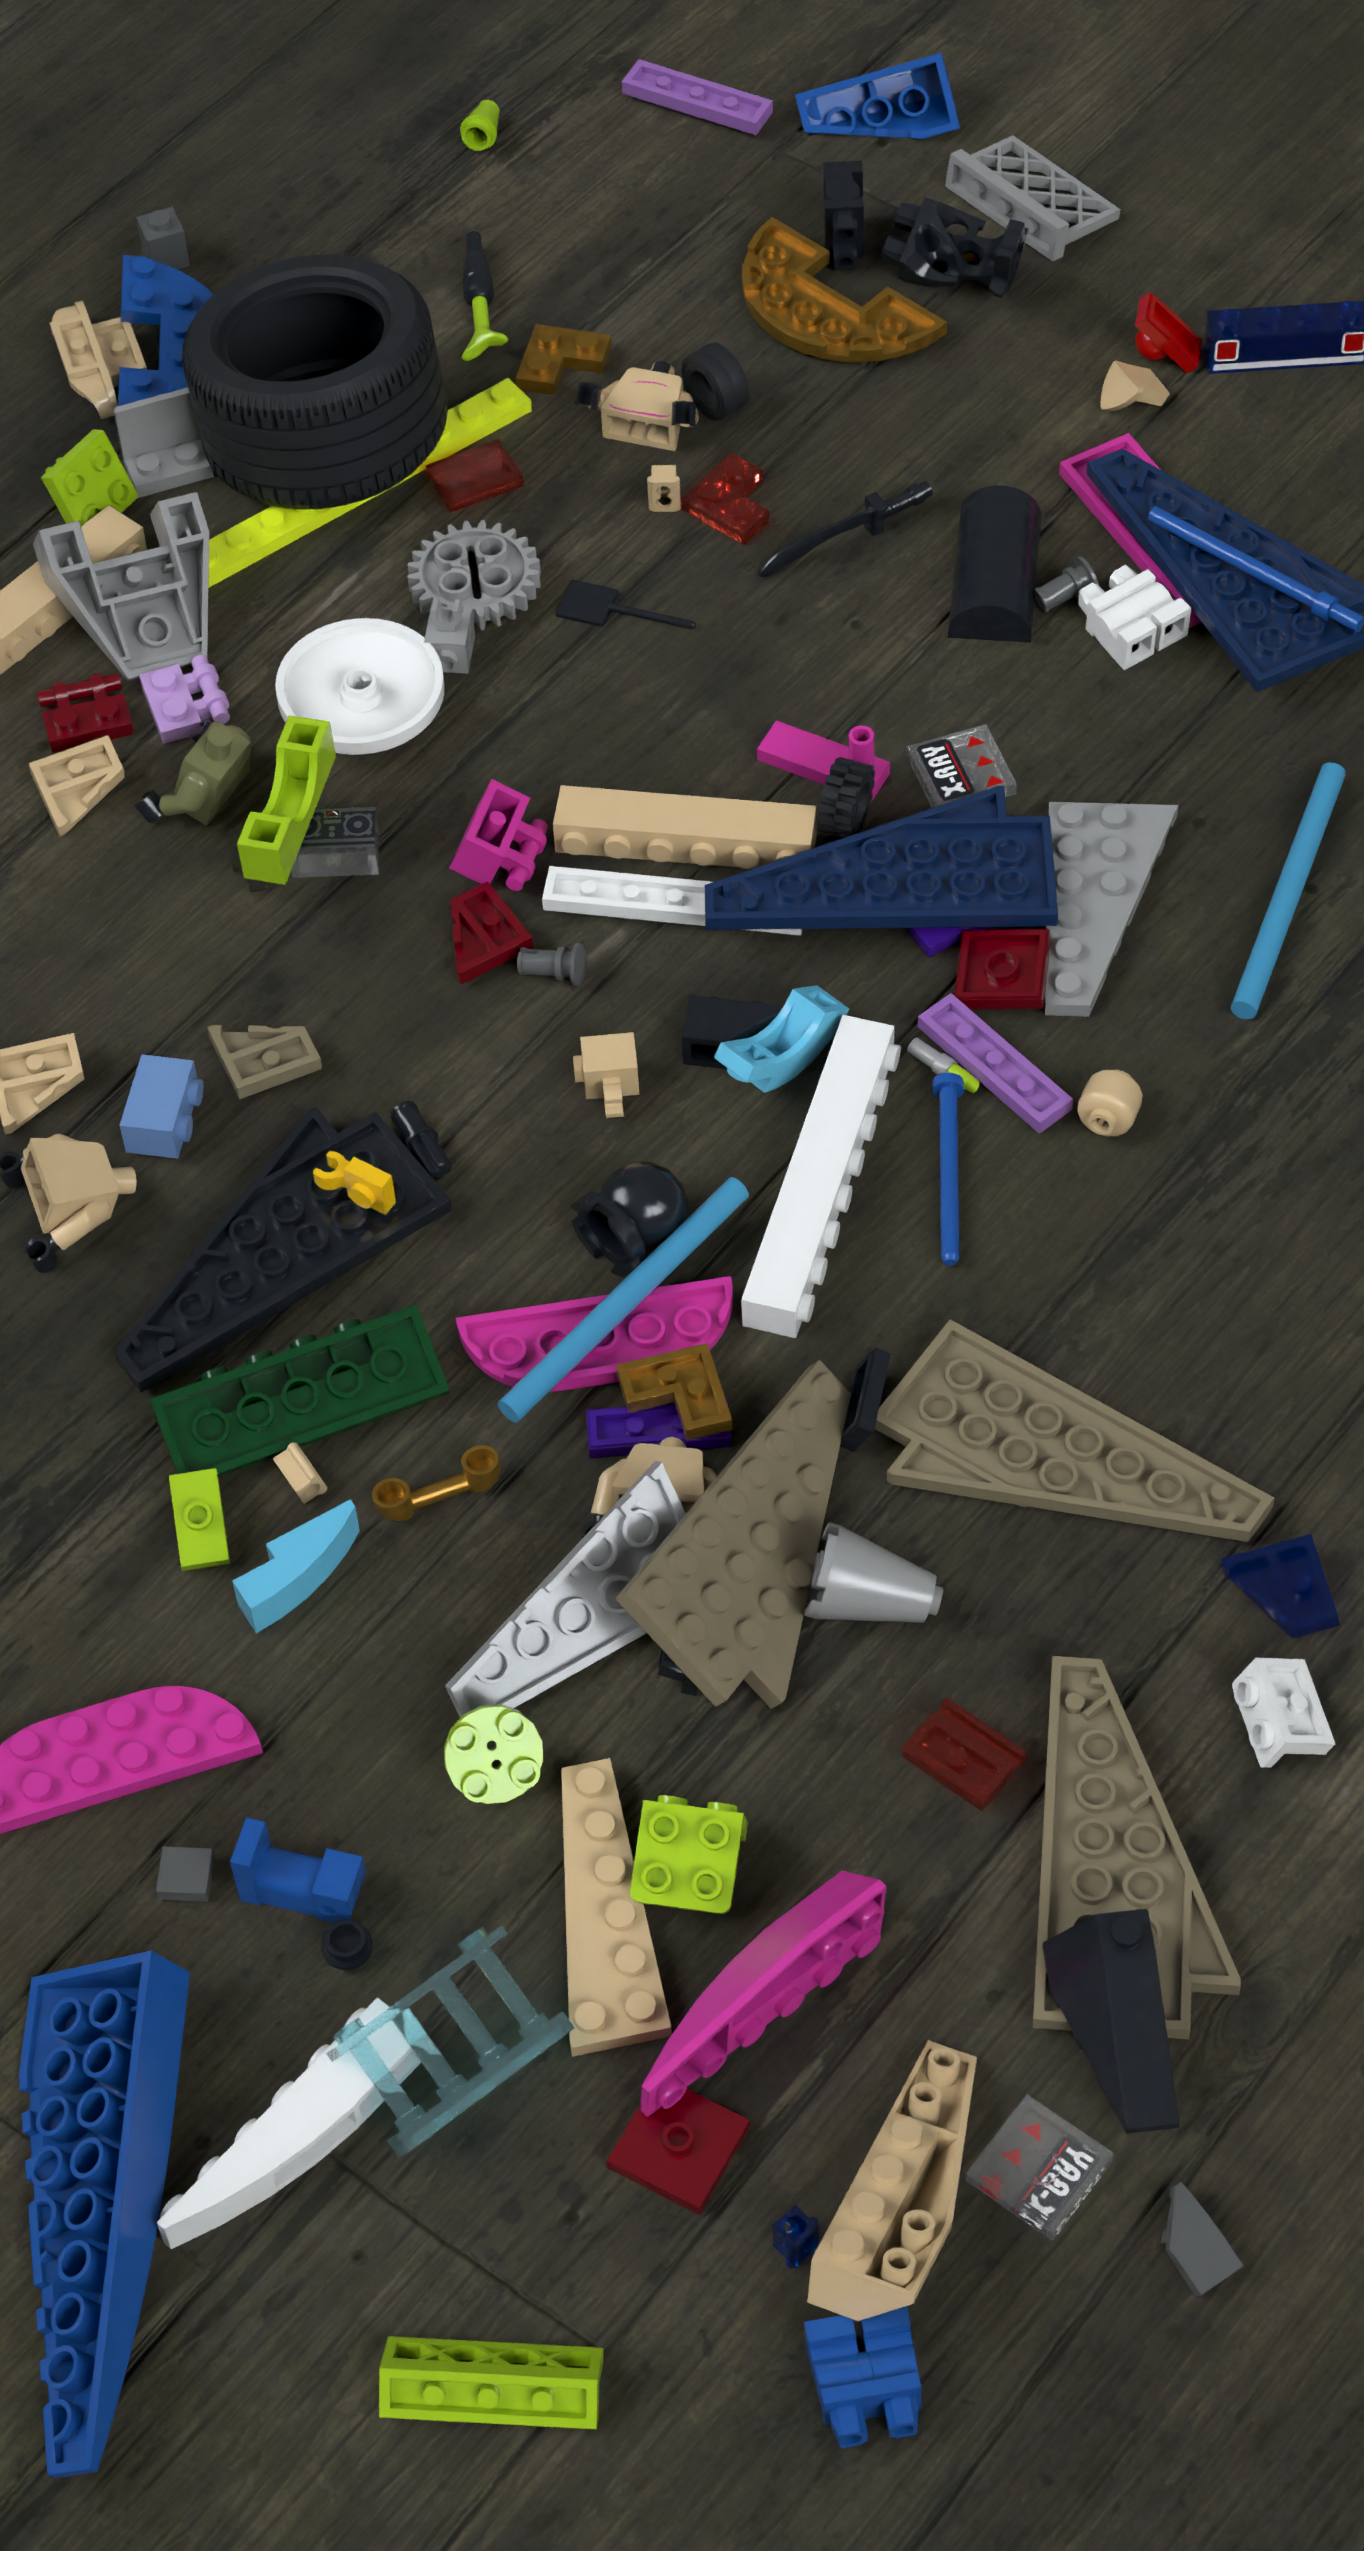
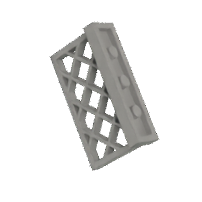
M1013 135L971 155L962 149L950 154L945 187L1005 229L1010 219L1025 223V227L1029 228L1025 243L1052 262L1063 257L1065 245L1119 219L1121 209ZM1012 151L1020 158L1007 157L1002 155ZM988 167H996V171H993ZM1001 168L1022 170V174L1002 172ZM1028 171L1041 172L1047 176L1029 175ZM1014 185L1022 186V189H1019ZM1028 187L1049 189V192L1028 190ZM1055 190L1070 191L1074 195L1055 193ZM1042 204H1048L1049 208L1044 207ZM1055 205L1075 207L1076 211L1055 209ZM1082 208L1097 210L1100 213L1082 212ZM1069 223H1076V225L1069 228Z

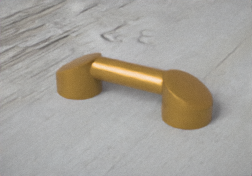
M487 1445L471 1447L462 1456V1473L411 1492L408 1484L401 1479H384L373 1488L372 1499L374 1507L380 1515L387 1519L405 1521L413 1516L414 1510L469 1490L474 1493L484 1492L497 1481L500 1475L501 1464L499 1454L494 1448Z

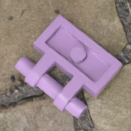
M197 655L192 659L191 663L194 670L189 674L183 675L179 664L139 674L142 690L163 744L196 734L202 728L200 725L201 720L213 717L214 722L225 724L230 719L228 713L229 701L225 692L219 690L217 685L219 682L218 673L215 666L209 664L205 655ZM202 691L204 694L203 698L193 701L191 694Z

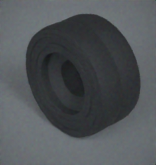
M715 342L709 343L684 358L681 364V374L685 388L692 396L696 407L706 417L715 421L722 420L748 403L749 386L746 376L737 359L726 347Z

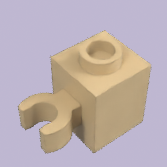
M634 1032L580 1037L582 1055L573 1056L575 1083L584 1082L586 1100L604 1098L606 1118L623 1117L622 1096L639 1095Z

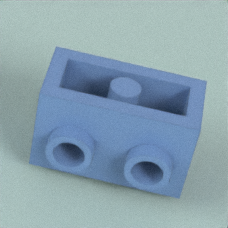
M141 1054L119 1125L127 1153L179 1158L183 1141L189 1142L192 1135L193 1118L191 1114L193 1107L200 1106L203 1098V1080L197 1079L193 1060Z

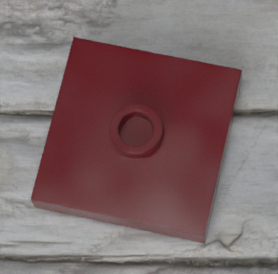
M1050 929L963 930L954 996L970 1010L1043 1009L1052 940Z
M689 2089L686 2090L685 2094L676 2104L667 2109L661 2106L648 2117L641 2111L640 2104L607 2159V2168L700 2215L749 2131L750 2120Z

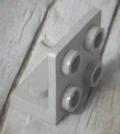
M188 388L114 408L124 466L139 495L138 498L214 477L213 469L208 463L203 450Z

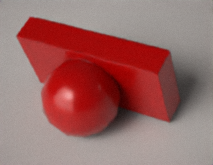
M1149 292L1141 297L1135 326L1139 329L1135 338L1136 349L1139 354L1150 361L1162 360L1169 356L1187 374L1198 368L1202 338L1154 294Z

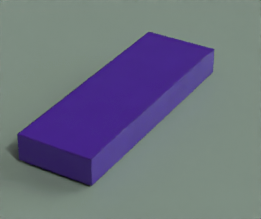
M675 1403L628 1413L627 1407L586 1410L590 1458L627 1456L636 1444L660 1445V1442L668 1437L679 1438L685 1443L686 1448L700 1450L731 1447L730 1430L686 1441Z

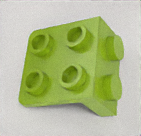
M659 1795L658 1801L643 1800L630 1887L631 1898L641 1904L714 1914L727 1913L732 1905L740 1842H745L748 1821L744 1813L737 1812L738 1807L735 1805L719 1802H708L707 1808L687 1806V1799L675 1796Z

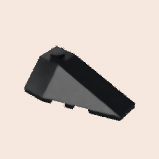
M1148 1909L1095 1914L1043 1942L1042 1950L1050 1996L1057 2008L1062 2010L1073 2030L1072 2036L1080 2050H1084L1098 2076L1097 2081L1126 2134L1179 2128L1180 2123L1160 1978Z

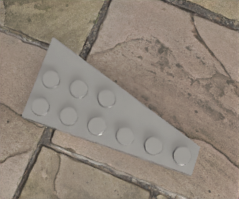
M1049 802L1048 816H1050L1058 922L1057 926H1046V929H1050L1052 940L1045 990V1015L1090 1016L1107 977L1110 963L1120 948L1122 936L1126 927L1130 925L1151 877V870L1164 848L1165 839L1170 827H1173L1175 823L1178 805Z
M655 1461L445 1685L460 1718L463 1714L484 1705L501 1704L515 1708L647 1633L616 1600V1597L686 1515L662 1462Z

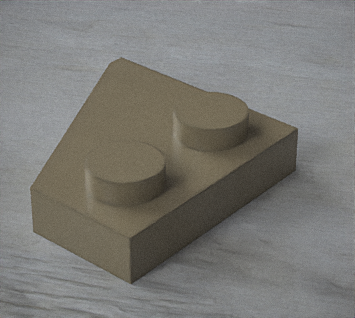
M222 1025L207 1027L209 1038L239 1099L322 1069L321 1058L305 1026H282L275 1029L267 1026L249 1025L248 1032H223Z

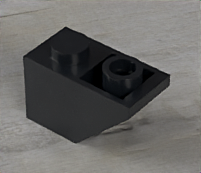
M690 995L682 1032L683 1064L727 1069L726 1066L714 1058L720 1043L745 1039L758 1034L779 1014V1005L766 1004L760 1001L747 1002L722 999L716 996Z

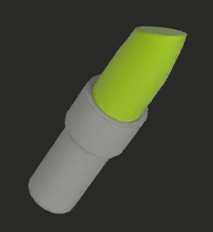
M914 1038L911 1041L907 1052L931 1067L934 1073L937 1075L941 1073L958 1074L964 1080L965 1090L973 1094L978 1090L980 1081L959 1066L956 1060L945 1053L941 1054L919 1038Z

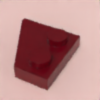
M488 881L450 900L457 979L461 985L517 957L521 947L533 949L532 936Z

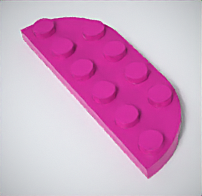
M731 1276L656 1287L549 1392L619 1382L616 1370L617 1364L708 1343L709 1349H711L723 1335L731 1317L733 1307ZM608 1295L457 1317L455 1319L459 1339L467 1355L484 1373L503 1384L514 1387Z
M184 1686L149 1688L42 1720L18 1731L0 1745V1834L262 1754L261 1743L251 1723L234 1705L213 1693Z

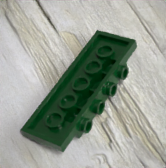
M417 1304L361 1324L359 1319L344 1322L333 1329L335 1334L318 1340L316 1335L299 1338L289 1344L290 1350L275 1355L270 1350L254 1354L245 1360V1366L228 1371L227 1366L214 1368L201 1375L202 1381L150 1399L152 1410L176 1474L216 1468L218 1477L274 1458L285 1451L288 1445L293 1442L297 1443L301 1448L449 1395V1386Z

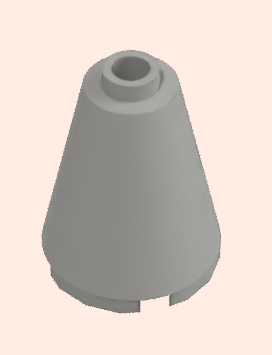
M827 1523L822 1539L827 1541L825 1551L821 1550L816 1555L813 1577L806 1602L808 1607L804 1611V1616L813 1619L924 1623L928 1614L937 1615L943 1595V1587L936 1586V1575L839 1524Z

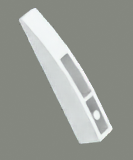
M378 1997L366 2009L360 2008L355 2011L346 2022L344 2032L331 2045L325 2044L313 2054L308 2063V2069L295 2082L289 2081L276 2092L271 2106L258 2120L253 2118L242 2126L235 2137V2143L221 2157L215 2156L203 2166L199 2172L198 2181L184 2195L178 2194L165 2205L160 2214V2219L157 2221L164 2244L173 2249L225 2224L274 2195L316 2165L350 2136L427 2057L423 2034Z

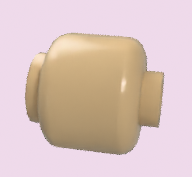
M1101 1070L1093 1074L1086 1083L1078 1101L1077 1112L1082 1123L1094 1133L1106 1137L1119 1136L1126 1133L1133 1125L1142 1104L1143 1094L1140 1086L1126 1072L1120 1070Z

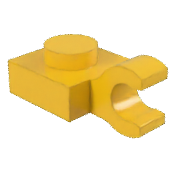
M329 1151L326 1154L328 1166L335 1170L332 1172H324L318 1168L313 1170L314 1181L317 1186L325 1190H334L340 1187L347 1188L348 1197L362 1208H372L386 1215L396 1203L392 1175L356 1157H353L349 1162L340 1153Z

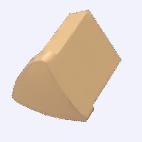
M1113 361L1103 384L1100 406L1102 410L1107 411L1125 408L1135 401L1162 406L1170 393L1151 369Z

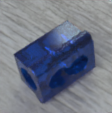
M796 2204L772 2225L773 2246L785 2257V2263L788 2268H796L818 2248L819 2221L816 2217L809 2218ZM786 2223L790 2225L787 2231L785 2230Z

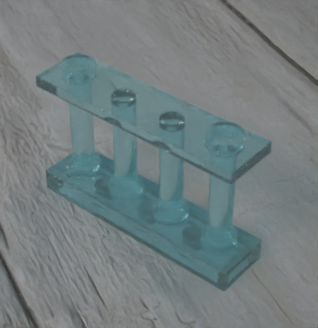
M482 1926L457 1944L463 1952L460 1956L370 2022L364 2025L358 2017L333 2035L338 2045L326 2053L331 2062L350 2050L397 2117L394 2124L399 2131L388 2138L387 2141L398 2157L412 2151L574 2029V2026L563 2011L549 2019L544 2012L538 2014L495 1954L491 1946L508 1934L503 1926H500L490 1934ZM473 1959L521 2025L518 2031L523 2038L509 2049L505 2047L503 2042L499 2044L495 2042L450 1978L451 1975ZM432 1989L480 2055L477 2062L482 2069L467 2080L462 2073L458 2075L454 2073L409 2009V2006ZM390 2020L393 2021L439 2087L435 2092L441 2100L426 2111H424L420 2104L414 2106L367 2039L368 2036Z

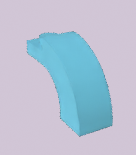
M817 985L792 989L785 1005L766 1028L749 1038L721 1042L714 1058L727 1067L728 1074L742 1082H751L764 1093L772 1091L795 1078L814 1061L837 1032L842 1015H847L849 1008Z

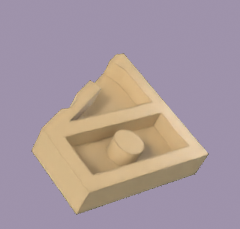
M108 735L29 763L30 773L59 836L65 835L125 778L123 766Z
M74 1033L0 1049V1116L5 1135L13 1133L85 1079Z

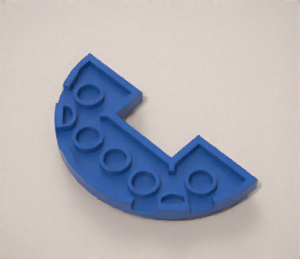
M123 255L120 322L160 325L159 370L120 367L118 406L188 388L182 366L184 337L196 314L208 299L214 295L205 286L187 274L144 256Z

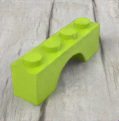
M288 716L276 746L275 776L268 803L262 813L250 811L237 842L244 878L286 885L336 758L330 721Z

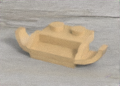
M83 301L74 302L73 306L61 308L55 312L52 322H50L52 336H54L70 386L96 407L101 419L115 416L114 408L118 407L113 387L119 385L120 367L147 369L130 322H120L121 317L91 324Z

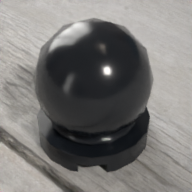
M650 1161L632 1162L614 1171L603 1183L600 1193L590 1191L571 1205V1209L578 1213V1216L572 1220V1225L580 1241L595 1259L603 1254L615 1265L611 1269L613 1274L627 1277L646 1259V1252H653L686 1220L689 1201L682 1182L669 1169Z

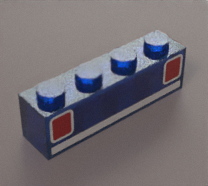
M1364 301L1207 311L1204 342L1209 374L1364 364Z

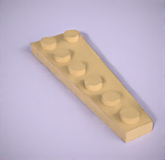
M611 1759L563 1767L561 1772L569 2039L572 2057L670 2037L672 2035V2027L644 1904L635 1902L630 1896L634 1860Z

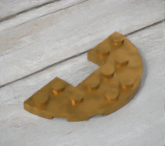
M773 217L760 227L748 244L747 255L744 264L742 263V288L749 311L768 334L804 355L842 362L882 361L924 349L947 334V322L890 287H886L861 307L813 278L812 276L830 263V251Z

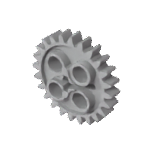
M481 520L477 528H472L468 521H464L462 530H457L450 524L448 525V534L446 535L434 531V542L422 540V551H413V562L408 563L409 575H407L409 592L412 593L413 603L420 604V612L422 614L430 612L434 598H439V605L443 607H454L455 599L462 601L463 608H472L474 623L477 622L480 630L485 629L486 621L489 620L496 626H501L500 617L503 615L512 620L516 619L515 608L526 611L528 609L527 599L535 600L536 588L541 586L540 560L536 558V548L528 547V538L525 536L517 539L516 529L514 528L502 533L501 523H497L492 529H486L485 520ZM469 551L475 553L481 593L480 599H475L473 596L467 554Z

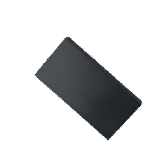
M875 1348L856 1366L850 1388L851 1396L840 1447L855 1452L874 1432L891 1353Z

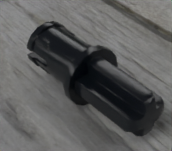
M413 1101L399 1103L392 1109V1116L390 1118L405 1139L404 1145L412 1155H415L418 1162L434 1180L443 1179L444 1175L451 1171V1163L437 1142L439 1138L437 1131L427 1125L416 1103Z

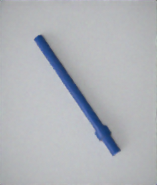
M1154 506L1150 511L1148 521L1311 608L1312 614L1325 621L1333 619L1355 632H1359L1362 629L1364 616L1339 604V598L1326 591L1319 593L1158 506Z

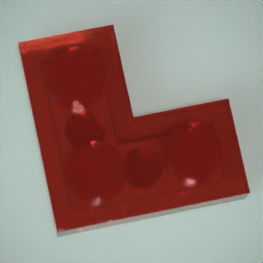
M731 452L681 498V510L745 545L770 522L769 510L746 498L763 482V469Z

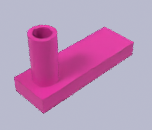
M776 720L757 748L758 761L826 785L825 779L827 775H830V767L834 764L836 758L842 757L873 765L875 771L873 780L875 784L871 791V794H873L872 800L890 774V762L874 756V731L870 727L863 725L856 726L850 730L848 747Z

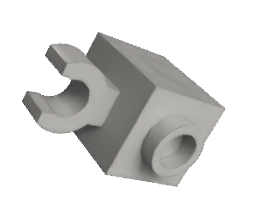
M434 598L432 600L424 643H430L436 650L444 673L468 674L475 641L472 608H463L462 601L455 599L454 607H443L439 605V598Z

